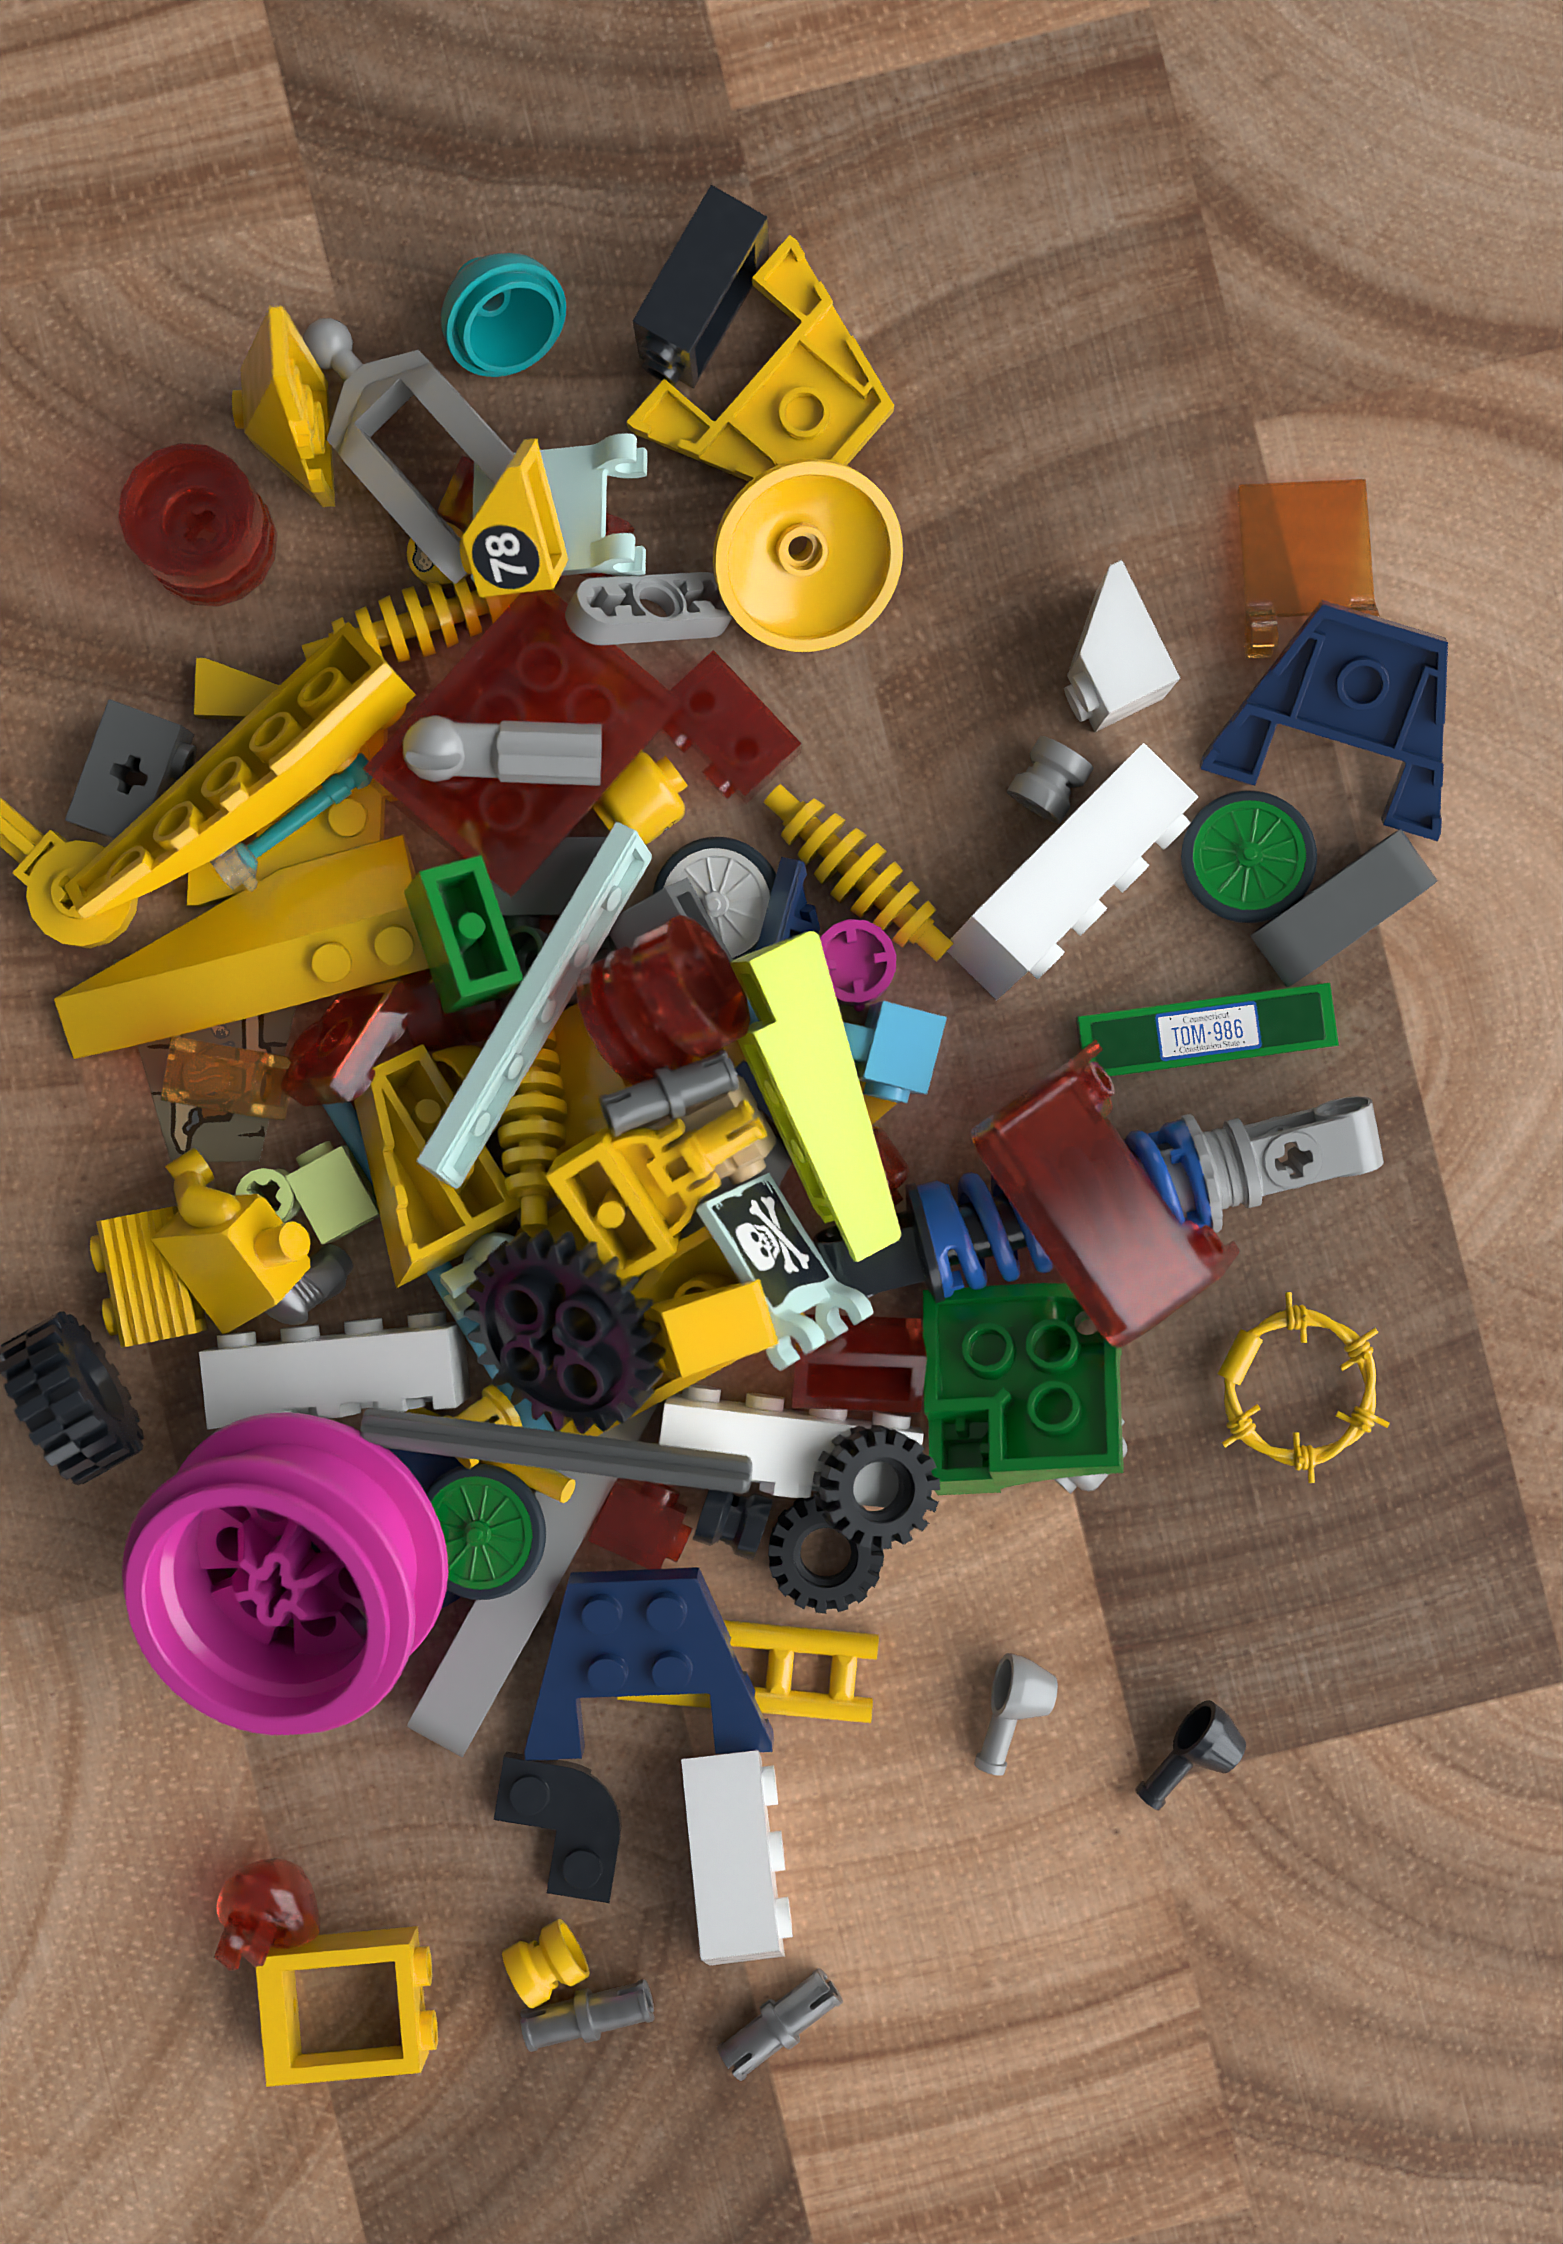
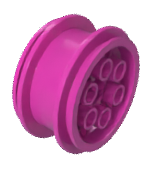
M290 1412L267 1413L237 1420L208 1436L191 1452L177 1474L165 1481L148 1498L135 1517L126 1539L122 1563L123 1592L129 1621L142 1653L162 1681L186 1703L220 1723L252 1733L266 1735L311 1734L335 1729L356 1720L376 1706L392 1689L401 1675L409 1655L425 1640L442 1609L447 1590L448 1555L439 1519L425 1491L408 1467L389 1449L364 1440L360 1436L359 1430L334 1420ZM282 1535L280 1540L277 1541L276 1536ZM312 1542L320 1549V1553H315L311 1548ZM224 1568H236L237 1571L232 1577H229ZM358 1609H360L361 1611H363L364 1613H366V1618H367V1620H366L365 1617L360 1613V1611H359ZM291 1618L294 1619V1628L286 1625Z

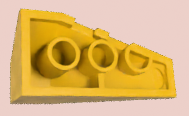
M269 307L240 368L242 389L233 390L232 411L235 426L237 429H244V433L256 449L322 507L335 506L332 445L327 441L331 427L328 380L284 307Z

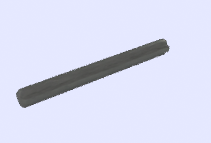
M375 1408L365 1411L360 1427V1436L364 1440L381 1445L383 1448L736 1493L748 1492L753 1471L751 1458L747 1455Z

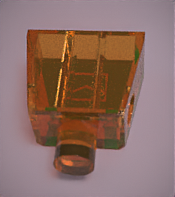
M172 1036L160 1100L251 1117L285 1120L296 1058ZM266 1072V1087L262 1098H260V1085Z

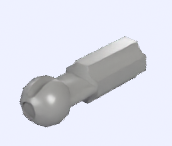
M435 715L421 718L411 726L404 736V760L410 770L419 778L437 782L450 779L452 776L499 778L501 782L600 785L602 725L521 721H501L500 724L454 723L451 719Z

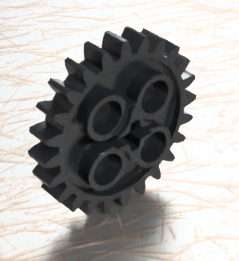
M543 1228L533 1238L524 1231L511 1242L506 1240L487 1256V1259L474 1270L473 1273L477 1280L466 1288V1293L475 1301L464 1310V1316L479 1323L467 1335L468 1339L476 1343L485 1344L487 1349L477 1359L478 1363L484 1365L494 1364L499 1372L494 1376L491 1383L494 1386L509 1383L514 1388L510 1401L514 1406L525 1398L532 1402V1418L536 1421L548 1411L552 1413L556 1429L561 1430L569 1421L573 1420L580 1434H585L594 1424L602 1432L607 1431L616 1421L623 1424L653 1395L655 1391L652 1389V1386L663 1376V1371L655 1364L666 1354V1349L651 1341L662 1331L661 1325L655 1321L645 1320L643 1315L654 1304L653 1300L648 1298L635 1299L631 1291L639 1281L637 1276H630L621 1280L615 1274L619 1266V1258L614 1256L604 1264L597 1260L598 1250L596 1242L591 1241L580 1251L576 1249L572 1232L567 1231L555 1242L548 1228Z

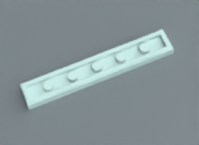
M616 821L418 1158L417 1162L438 1180L455 1189L462 1185L507 1108L511 1097L517 1091L520 1082L531 1067L649 865L652 854L636 830Z

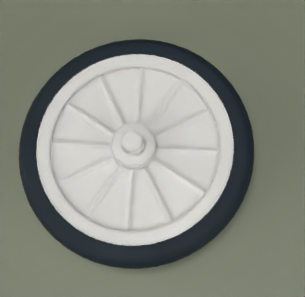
M727 837L702 838L681 847L661 868L656 878L652 895L688 877L732 959L735 960L755 952L776 877V872L771 864L755 848L742 841Z

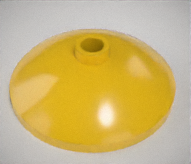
M825 459L789 461L756 476L729 504L719 524L713 549V571L716 586L725 607L732 617L747 633L757 640L777 649L793 652H814L829 649L849 641L868 628L890 601L899 580L903 561V541L900 525L890 502L883 492L857 470L842 463ZM805 536L807 538L805 549L799 554H789L790 542L795 537Z

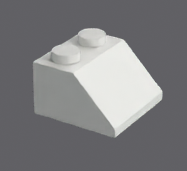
M1122 560L1109 567L1095 593L1067 675L1071 685L1064 688L1069 705L1080 722L1089 719L1095 732L1162 700L1180 679Z

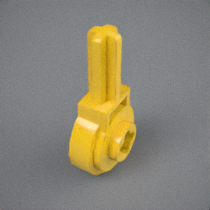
M0 797V848L19 863L12 873L27 886L26 898L31 917L44 934L65 945L93 948L108 944L125 932L136 914L138 897L85 919L76 911L64 887L105 846L95 842L79 840L69 842L61 834L49 830L44 835Z

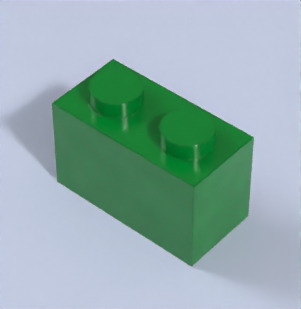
M482 855L419 871L403 892L444 1014L506 997L524 979Z

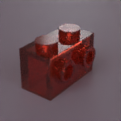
M714 650L657 702L660 713L665 717L658 727L682 753H685L690 747H693L709 764L702 771V774L727 800L736 793L747 804L801 753L800 741Z

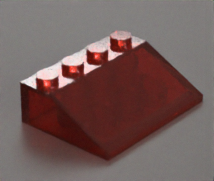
M551 589L520 593L363 768L370 785L458 858L464 860L482 855L490 882L510 898L514 897L683 706V702L615 644L595 645L579 638L570 629L565 618L568 604ZM435 715L451 719L454 723L500 724L501 721L600 724L602 725L600 785L501 782L499 778L452 776L447 780L433 782L419 778L408 768L403 757L404 736L411 726L421 718Z

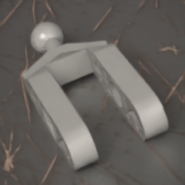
M319 318L309 325L303 334V341L320 368L334 369L344 381L327 441L426 556L452 582L458 583L467 574L460 558V537L370 437L403 404L415 395L494 484L509 464L514 453L419 350L362 364L352 352L353 340L347 327L340 321L332 318Z

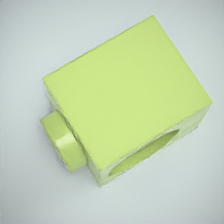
M326 1141L298 1156L296 1161L300 1169L285 1176L321 1244L332 1243L380 1217L374 1188L348 1146H340L334 1149L331 1142Z

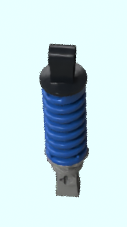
M1368 1097L1339 1098L1323 1103L1316 1108L1273 1117L1248 1125H1243L1239 1118L1224 1121L1222 1129H1212L1211 1132H1202L1193 1115L1187 1114L1181 1116L1179 1120L1165 1123L1156 1132L1147 1134L1139 1130L1131 1131L1124 1139L1122 1152L1113 1141L1105 1138L1099 1139L1091 1147L1089 1162L1079 1149L1073 1147L1064 1148L1060 1152L1056 1170H1054L1045 1157L1039 1155L1032 1156L1025 1163L1024 1183L1012 1166L1007 1164L997 1165L991 1174V1194L985 1182L978 1174L973 1172L964 1173L958 1182V1205L951 1194L949 1184L939 1181L920 1185L915 1183L905 1185L906 1211L896 1213L901 1230L900 1239L859 1262H855L849 1255L848 1248L837 1225L818 1232L813 1237V1242L834 1278L841 1284L860 1291L867 1298L880 1292L924 1281L936 1304L944 1302L945 1298L951 1297L954 1290L964 1288L960 1270L951 1272V1266L960 1264L969 1287L979 1290L983 1289L987 1284L984 1258L994 1256L1002 1278L1008 1282L1015 1281L1020 1277L1021 1273L1017 1250L1027 1247L1035 1269L1040 1273H1047L1054 1266L1052 1251L1065 1248L1067 1257L1072 1264H1083L1087 1259L1086 1242L1099 1240L1102 1252L1110 1257L1120 1252L1121 1247L1118 1234L1130 1231L1133 1232L1135 1243L1138 1247H1150L1154 1242L1151 1226L1166 1223L1170 1237L1176 1240L1184 1238L1187 1234V1229H1191V1231L1198 1229L1200 1232L1212 1234L1222 1230L1223 1209H1227L1229 1206L1235 1207L1243 1204L1247 1209L1260 1206L1262 1204V1196L1301 1188L1336 1177L1365 1174L1381 1167L1384 1160L1372 1100ZM1292 1142L1295 1147L1288 1149V1160L1280 1162L1277 1158L1284 1155V1145Z

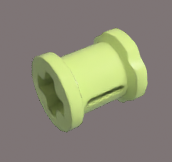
M261 1168L250 1171L241 1179L236 1188L235 1195L259 1194L264 1197L262 1192L258 1190L260 1185L278 1184L280 1189L275 1197L281 1203L280 1208L274 1207L273 1209L283 1223L290 1221L301 1209V1205L285 1177L291 1173L285 1169Z

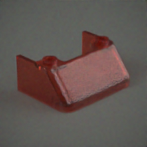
M1094 1040L1014 1093L972 1128L971 1135L981 1159L1099 1332L1110 1344L1117 1348H1123L1146 1334L1219 1280L1228 1270L1240 1250L1234 1241L1224 1246L1218 1235L1208 1225L1200 1228L1190 1220L1180 1224L1107 1118V1115L1112 1111L1110 1097L1115 1094V1089L1106 1071L1095 1061L1089 1063L1103 1050L1097 1040Z

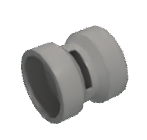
M1040 736L1029 753L1033 766H1029L1026 772L1018 773L1006 792L1015 801L1035 814L1060 824L1071 807L1069 796L1072 792L1070 788L1083 786L1094 767L1085 758L1067 746L1046 736Z

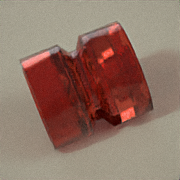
M429 968L400 976L402 1002L414 1048L422 1044L428 1052L454 1046L457 1036L462 1035L470 1043L486 1041L503 1015L500 999L444 1014Z

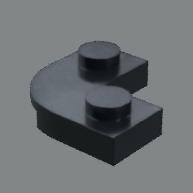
M506 1752L503 1757L494 1820L556 1830L547 1894L610 1903L622 1820L620 1809L618 1810L609 1790L599 1779L591 1774V1769L580 1764L562 1760L527 1761L524 1754Z

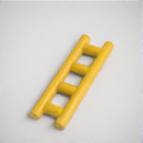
M723 1620L731 1636V1646L769 1650L766 1687H754L755 1699L762 1713L871 1723L873 1698L854 1696L857 1658L877 1660L879 1634ZM794 1652L832 1656L829 1694L791 1690ZM708 1693L617 1697V1700L711 1708V1700Z

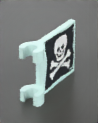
M770 1173L711 1199L696 1208L741 1283L760 1280L779 1344L766 1349L771 1363L778 1370L781 1371L800 1359L791 1345L790 1337L795 1338L799 1342L806 1355L826 1342L825 1338L831 1341L849 1330L839 1315V1308L844 1309L848 1313L854 1325L874 1314L871 1303L863 1293L841 1284L834 1278ZM816 1305V1322H814L812 1319L806 1316L800 1315L802 1312Z

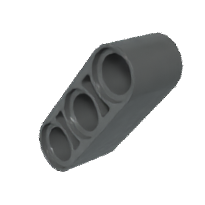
M1399 829L1303 896L1298 903H1295L1280 916L1265 923L1253 932L1250 937L1285 986L1289 987L1421 895L1438 880L1402 829Z

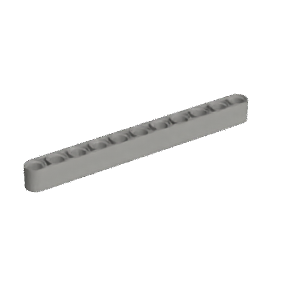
M775 1135L776 1144L766 1158L763 1159L766 1164L765 1169L748 1180L732 1185L728 1176L720 1179L721 1185L711 1191L708 1197L700 1201L698 1207L767 1173H770L779 1187L792 1163L782 1138ZM697 1210L690 1222L681 1230L680 1240L706 1226ZM658 1404L597 1437L638 1441ZM555 1470L575 1480V1489L570 1499L566 1503H561L541 1492H535L534 1495L542 1508L546 1524V1544L540 1564L531 1578L516 1591L496 1599L475 1601L406 1727L458 1756H464L617 1477Z

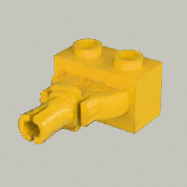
M745 1099L739 1102L736 1107L698 1130L695 1128L684 1133L686 1126L680 1118L660 1130L637 1128L622 1132L621 1135L616 1137L612 1135L610 1128L606 1126L557 1156L546 1178L589 1243L591 1241L597 1243V1255L603 1264L614 1256L619 1258V1266L615 1274L622 1280L630 1276H639L676 1253L682 1234L681 1230L694 1216L700 1198L721 1185L720 1178L714 1170L715 1166L756 1140L763 1139L767 1136V1132L759 1117L753 1119L752 1114L755 1111ZM681 1136L679 1139L675 1140V1141L672 1142L671 1144L666 1145V1144H668L669 1142H671L672 1140H674V1139H676L677 1137Z

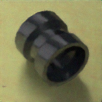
M709 1489L692 1540L709 1546L720 1540L725 1542L726 1545L731 1546L735 1555L753 1560L768 1520L773 1499L756 1493L748 1497L742 1495L739 1497L735 1495V1492Z

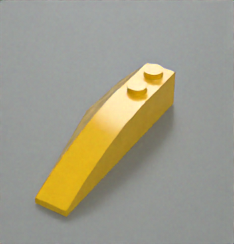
M347 622L64 886L76 911L85 919H88L152 892L213 860L254 834L315 789L332 773H339L350 766L356 759L359 748L379 729L383 730L395 724L404 714L407 703L416 694L362 635Z
M404 834L280 868L259 882L217 904L205 913L156 939L137 952L55 997L54 1002L73 1059L250 1018L428 969L429 966L403 892L416 876Z

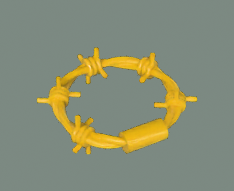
M1285 1292V1310L1267 1317L1247 1332L1240 1329L1218 1372V1375L1224 1377V1406L1228 1418L1226 1426L1230 1429V1433L1234 1434L1221 1443L1224 1447H1227L1234 1441L1241 1439L1252 1449L1264 1453L1280 1463L1294 1466L1297 1471L1308 1469V1483H1315V1465L1330 1460L1344 1448L1357 1441L1365 1432H1371L1374 1422L1385 1428H1388L1390 1422L1374 1415L1376 1408V1370L1372 1357L1374 1350L1370 1346L1369 1341L1366 1340L1376 1335L1378 1331L1376 1328H1373L1364 1335L1359 1336L1349 1327L1332 1320L1322 1313L1306 1309L1303 1304L1299 1307L1298 1305L1292 1306V1292ZM1307 1326L1330 1329L1345 1344L1344 1351L1348 1352L1347 1355L1350 1357L1349 1360L1339 1366L1340 1369L1344 1371L1354 1363H1357L1365 1384V1391L1360 1406L1354 1407L1351 1417L1337 1411L1335 1416L1350 1425L1343 1436L1334 1443L1313 1448L1312 1445L1300 1446L1299 1432H1293V1449L1270 1446L1254 1430L1256 1425L1252 1423L1250 1418L1251 1415L1261 1408L1256 1404L1243 1412L1235 1393V1384L1241 1385L1263 1341L1259 1337L1266 1332L1287 1327L1290 1331L1300 1329L1301 1343H1307Z

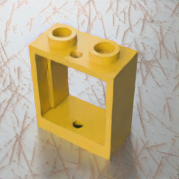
M418 1926L266 1940L256 1955L255 1965L266 2087L417 2074L422 2072L429 2050L437 2049L438 2026L435 2010H425L423 1986H431L432 1983L431 1951L429 1946H420ZM395 1961L402 2045L302 2054L295 1970Z

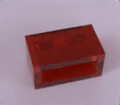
M805 1314L806 1317L816 1322L815 1314ZM840 1315L849 1330L831 1341L825 1338L826 1342L806 1355L799 1342L795 1338H791V1345L800 1357L799 1360L789 1365L792 1408L921 1413L927 1355L920 1318L869 1316L854 1325L849 1316Z

